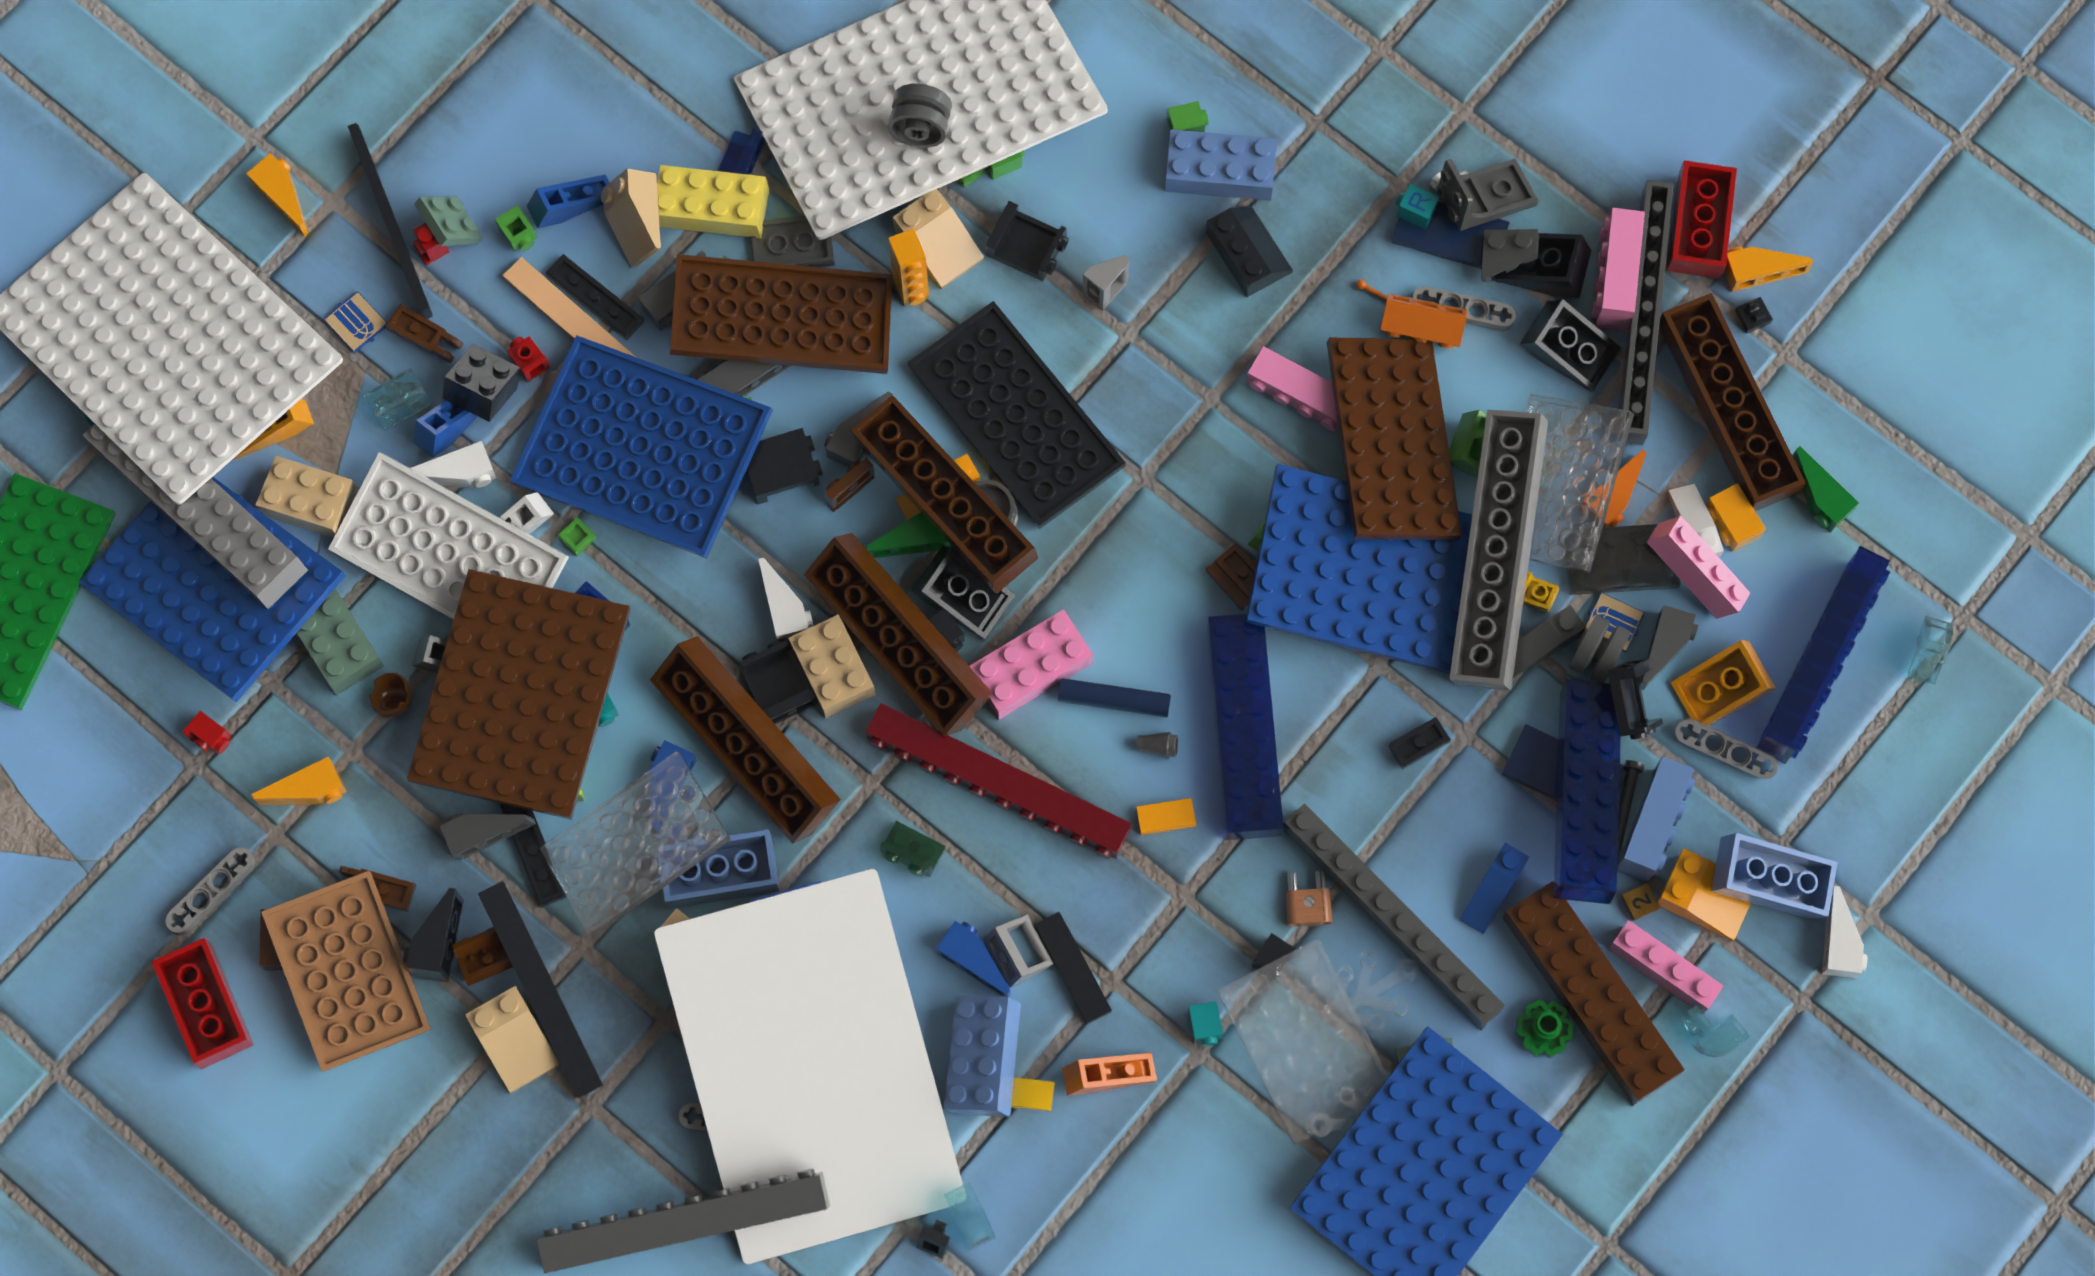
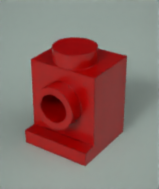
M426 222L413 229L416 236L413 245L426 265L449 253L447 246H440Z
M530 336L525 339L518 337L510 343V349L507 350L509 358L515 365L520 367V373L527 382H530L550 368L547 358L542 354ZM530 351V354L528 356L523 357V355Z
M202 711L198 712L182 732L190 741H194L204 751L207 752L209 749H212L217 754H221L227 749L230 743L229 739L232 737L226 729Z

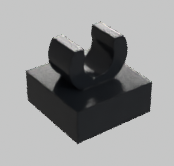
M1761 297L1740 305L1735 309L1747 334L1769 325L1773 321Z
M936 1219L932 1229L923 1226L916 1248L943 1259L950 1239L949 1236L944 1234L947 1224Z

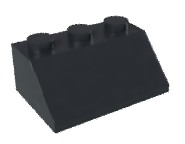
M1252 206L1229 208L1207 220V236L1246 297L1293 272V269Z

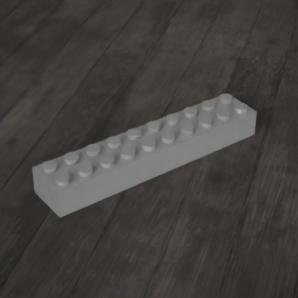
M1487 409L1449 678L1457 686L1511 691L1548 428V421L1541 413Z
M95 423L82 435L105 460L267 609L308 571L292 551L214 480L209 479L186 501L178 505Z

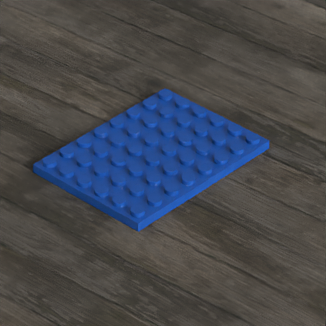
M576 335L511 476L510 482L534 493L538 492L544 497L707 559L773 410L769 406Z
M1277 464L1274 470L1245 622L1450 674L1473 514L1458 511L1462 532L1459 540L1354 539L1346 481Z
M212 477V480L292 551L308 569L269 609L260 603L151 501L82 577L79 583L236 703L346 575L324 557Z
M1427 1026L1290 1205L1289 1209L1372 1276H1459L1563 1134Z

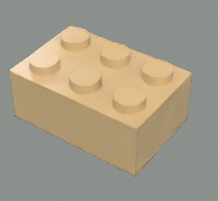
M275 456L256 502V507L267 517L334 538L357 495L358 489L352 479Z
M839 614L788 638L791 648L817 696L818 704L825 718L831 717L876 695L874 685Z

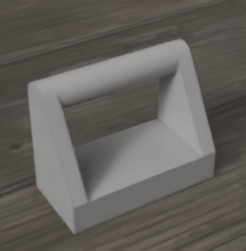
M1123 255L1090 266L1083 274V295L1100 309L1104 310L1128 283L1130 261L1128 256Z
M1028 915L995 927L983 938L1009 988L1055 965ZM1022 926L1041 961L1040 964L1030 968L1025 964L1009 932Z

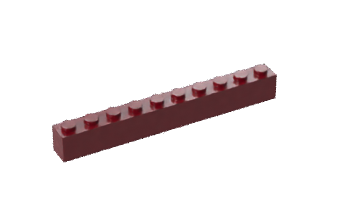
M880 703L865 732L866 738L869 740L868 743L876 749H889L894 752L893 755L904 762L914 761L919 764L918 767L929 774L939 773L944 776L943 779L949 784L966 786L969 788L968 791L974 796L991 798L994 800L993 803L999 808L1016 810L1020 812L1019 816L1024 820L1032 823L1034 820L1045 824L1044 828L1049 832L1057 835L1060 832L1070 836L1069 840L1074 844L1082 847L1085 844L1095 848L1094 852L1106 859H1109L1110 856L1117 859L1131 831L1132 823L949 735L943 736L938 730Z

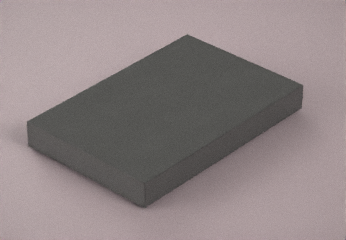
M805 216L764 220L761 239L756 238V236H750L753 261L810 267L835 266L831 236L823 240L817 239Z

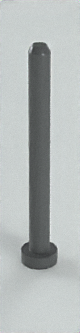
M1633 760L1625 761L1624 769L1628 771L1603 874L1604 880L1610 882L1615 877L1638 773H1643L1645 766L1643 763Z

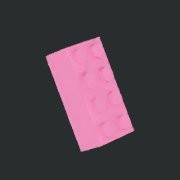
M1612 208L1610 216L1604 218L1603 227L1600 228L1599 243L1602 244L1596 261V268H1599L1598 277H1595L1593 290L1596 293V299L1593 301L1591 318H1595V326L1597 328L1627 332L1635 313L1645 216L1643 211Z
M1063 609L971 664L969 667L993 693L987 702L1000 720L1060 684L1062 678L1068 679L1093 664V653Z

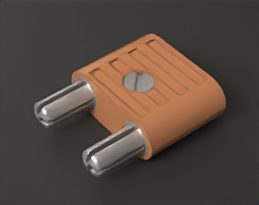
M1321 871V884L1320 872H1315L1316 889L1298 890L1297 873L1293 872L1294 890L1291 872L1287 874L1288 891L1285 892L1289 927L1328 925L1333 923L1330 889L1326 888L1325 871Z

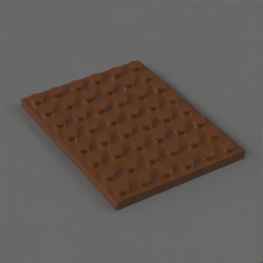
M468 569L407 776L408 782L572 820L630 614V606Z

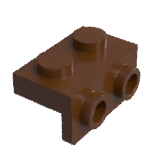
M494 927L475 936L464 938L451 946L467 986L513 968Z

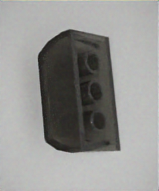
M1658 524L1587 528L1570 535L1564 542L1570 595L1679 588L1681 585L1679 577L1647 543Z

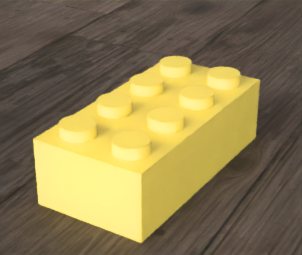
M660 165L657 181L659 227L742 237L756 236V238L761 239L770 191L765 176Z

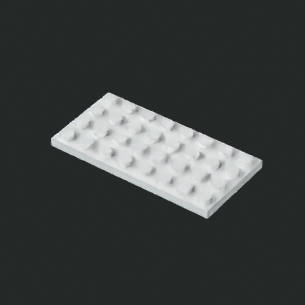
M380 452L328 550L454 619L468 569L553 588L569 558L566 554Z

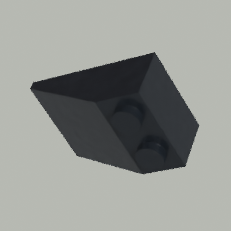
M1539 233L1538 258L1529 263L1520 264L1516 269L1507 273L1503 271L1496 274L1494 279L1497 282L1554 297L1580 298L1592 250L1582 234Z
M1563 299L1550 300L1545 303L1519 344L1536 359L1589 391L1595 389L1621 348Z
M942 546L911 590L938 611L945 609L955 622L983 640L986 639L1015 597V594L1006 587L996 594L953 546Z
M455 888L448 889L412 937L410 947H406L404 950L403 964H406V968L415 978L449 983L454 956L451 946L457 940L464 903L463 898Z

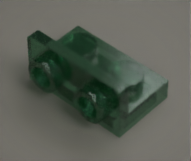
M898 821L893 825L885 842L882 841L880 845V851L884 853L882 856L884 859L893 864L901 862L907 865V870L918 877H922L923 874L931 877L946 849L945 845Z

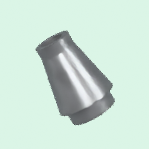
M1171 732L1138 735L1137 752H1144L1166 759L1176 757L1178 752V735H1173Z

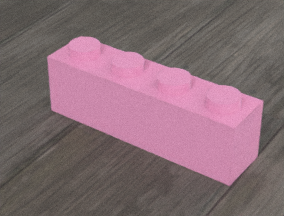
M1263 346L1247 373L1246 382L1249 383V386L1259 393H1268L1281 405L1286 406L1288 404L1296 408L1297 412L1306 418L1313 417L1320 421L1321 425L1326 429L1339 431L1332 382Z
M1681 516L1658 523L1647 541L1649 546L1716 619L1738 613L1750 595L1747 588Z
M1629 920L1608 948L1612 953L1702 1015L1709 1009L1724 987L1721 983Z

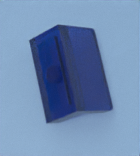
M753 128L750 135L734 131L718 171L751 175L765 143L763 131Z

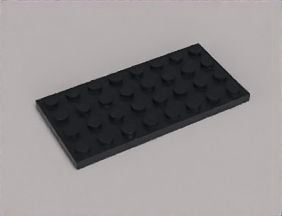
M994 301L907 362L910 370L1001 483L1008 488L1014 499L1039 529L1126 466V462Z

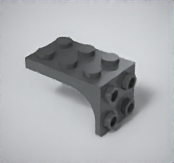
M1451 159L1446 160L1436 189L1439 199L1444 201L1448 208L1451 221L1456 223L1460 231L1536 207L1538 203V198L1516 159L1465 175L1459 174Z

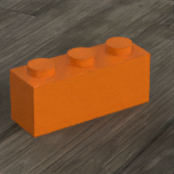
M1388 293L1380 330L1385 331V334L1391 337L1406 335L1411 336V339L1417 342L1429 340L1438 342L1440 347L1453 349L1454 346L1460 347L1468 310Z

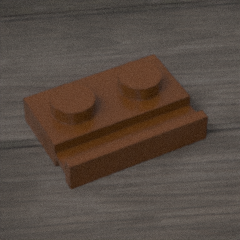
M867 458L861 462H854L847 469L845 476L840 480L838 478L833 480L827 486L825 497L828 502L827 505L833 512H836L875 478L873 464Z
M1235 543L1219 556L1214 563L1206 567L1205 571L1241 611L1245 609L1249 603L1256 565Z

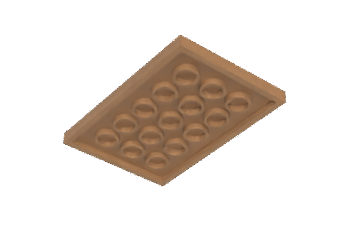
M370 870L261 911L322 1072L431 1030L409 971L406 968V964H403L401 950Z

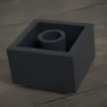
M472 344L445 375L442 399L490 422L517 390L520 367Z

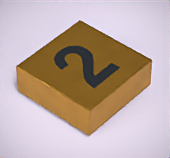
M1648 883L1621 895L1633 921L1660 909Z

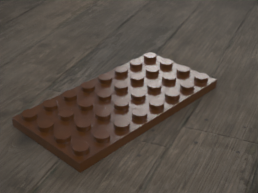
M677 254L670 355L887 374L892 274Z
M1329 337L1326 343L1354 539L1459 540L1462 532L1433 342L1429 340L1417 342L1414 339Z

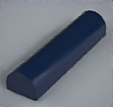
M1064 678L1060 680L1058 702L1168 718L1171 695L1167 693Z

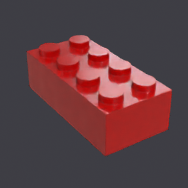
M1683 161L1678 174L1667 271L1717 279L1721 278L1727 263L1737 168Z
M205 937L151 961L191 1059L197 1067L204 1069L254 1046L213 945Z

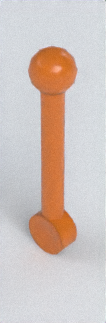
M1360 279L1356 282L1357 289H1364L1387 301V295L1366 285L1364 280Z

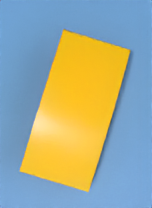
M1528 571L1523 603L1549 614L1559 592V586L1535 578L1532 572Z
M1014 1078L1011 1108L1051 1112L1055 1082Z

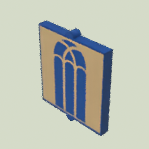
M358 291L344 303H339L338 308L324 318L328 326L354 353L369 341L373 342L374 337L384 330L387 324Z
M1601 592L1594 608L1588 612L1590 617L1585 626L1589 629L1593 619L1598 614L1609 620V627L1604 635L1605 638L1609 639L1614 628L1617 626L1631 631L1622 649V652L1626 653L1634 636H1637L1639 633L1637 629L1645 612Z

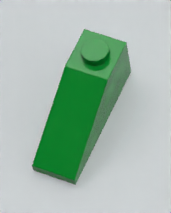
M1799 446L1792 456L1806 482L1802 490L1810 512L1820 527L1827 528L1832 532L1855 510L1859 502Z
M918 513L868 544L867 550L874 558L939 551L942 546H950V543L922 513Z

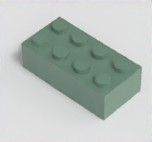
M336 589L331 592L297 632L336 695H339L384 667Z

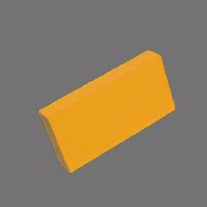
M1192 798L1136 806L1141 836L1196 827Z

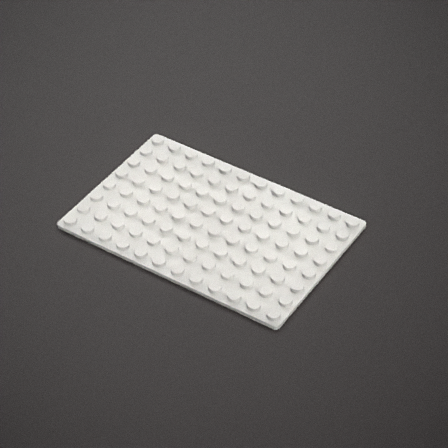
M907 0L742 72L734 78L736 86L816 238L819 240L828 238L1100 117L1108 111L1105 101L1046 0ZM912 83L926 84L940 89L951 98V114L947 121V135L943 143L928 148L914 147L896 140L889 133L888 122L893 110L892 102L896 89Z
M146 173L139 175L0 294V331L178 505L186 501L343 361L342 356Z
M869 869L710 913L655 930L657 946L723 1189L729 1188L730 1192L741 1190V1185L758 1181V1186L770 1184V1178L786 1175L787 1179L798 1177L797 1172L814 1169L815 1173L823 1172L830 1202L828 1209L735 1230L744 1263L752 1264L959 1205L966 1201L964 1186L879 876L875 869Z

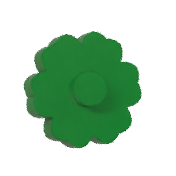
M1536 1000L1534 1003L1526 1005L1524 1015L1519 1016L1516 1020V1036L1524 1039L1522 1048L1535 1057L1541 1055L1542 1052L1548 1058L1563 1053L1566 1049V1043L1570 1042L1574 1037V1022L1566 1018L1568 1010L1560 1006L1556 1001H1551L1546 1005L1543 1000Z

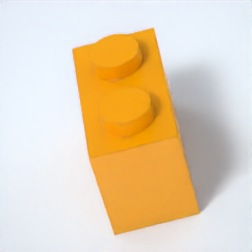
M1738 483L1710 497L1706 503L1714 523L1720 530L1719 536L1723 544L1729 546L1732 552L1761 538L1766 530Z

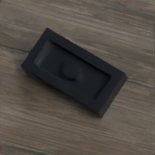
M1434 717L1389 743L1388 748L1403 770L1450 743L1451 739L1438 718Z

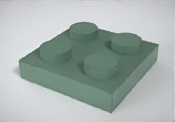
M457 196L419 197L414 203L440 246L478 244L483 238L477 229L476 223L470 218L464 209L463 203Z

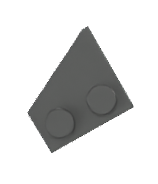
M1538 229L1484 230L1482 281L1488 282L1496 274L1503 271L1507 273L1516 269L1520 264H1526L1537 259L1539 247Z

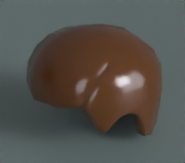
M385 673L374 680V691L372 694H369L373 710L380 716L398 717L410 707L412 692L403 676L398 673Z

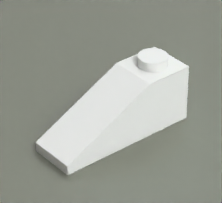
M482 441L410 468L441 486L473 488L476 486L480 488L489 485L492 482L491 480L496 479Z
M1695 484L1668 490L1675 517L1681 516L1720 559L1724 552L1716 525Z
M536 492L525 495L499 518L530 534L554 513L540 494Z
M764 558L758 559L777 640H782V642L789 640V637L814 626L810 610L804 611L801 600Z
M1833 886L1829 915L1826 917L1822 974L1856 979L1862 974V971L1866 970L1868 958L1867 954H1863L1864 944L1840 886Z

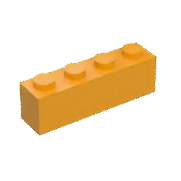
M913 228L888 238L892 278L904 306L921 304L929 297L926 256Z

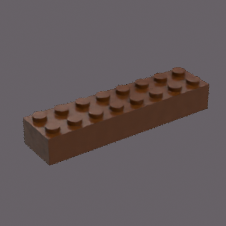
M1707 294L1662 312L1659 328L1735 484H1739L1753 509L1757 511L1799 494L1806 482L1713 294Z
M893 395L851 429L859 446L996 594L1038 559L1035 547Z
M853 533L834 537L804 573L808 581L834 611L839 614L841 619L943 736L961 731L993 695L990 689Z
M698 636L678 643L651 677L650 681L792 844L812 835L841 799Z
M1553 881L1505 912L1502 917L1562 1005L1568 1010L1569 1015L1632 1106L1678 1077L1685 1070Z

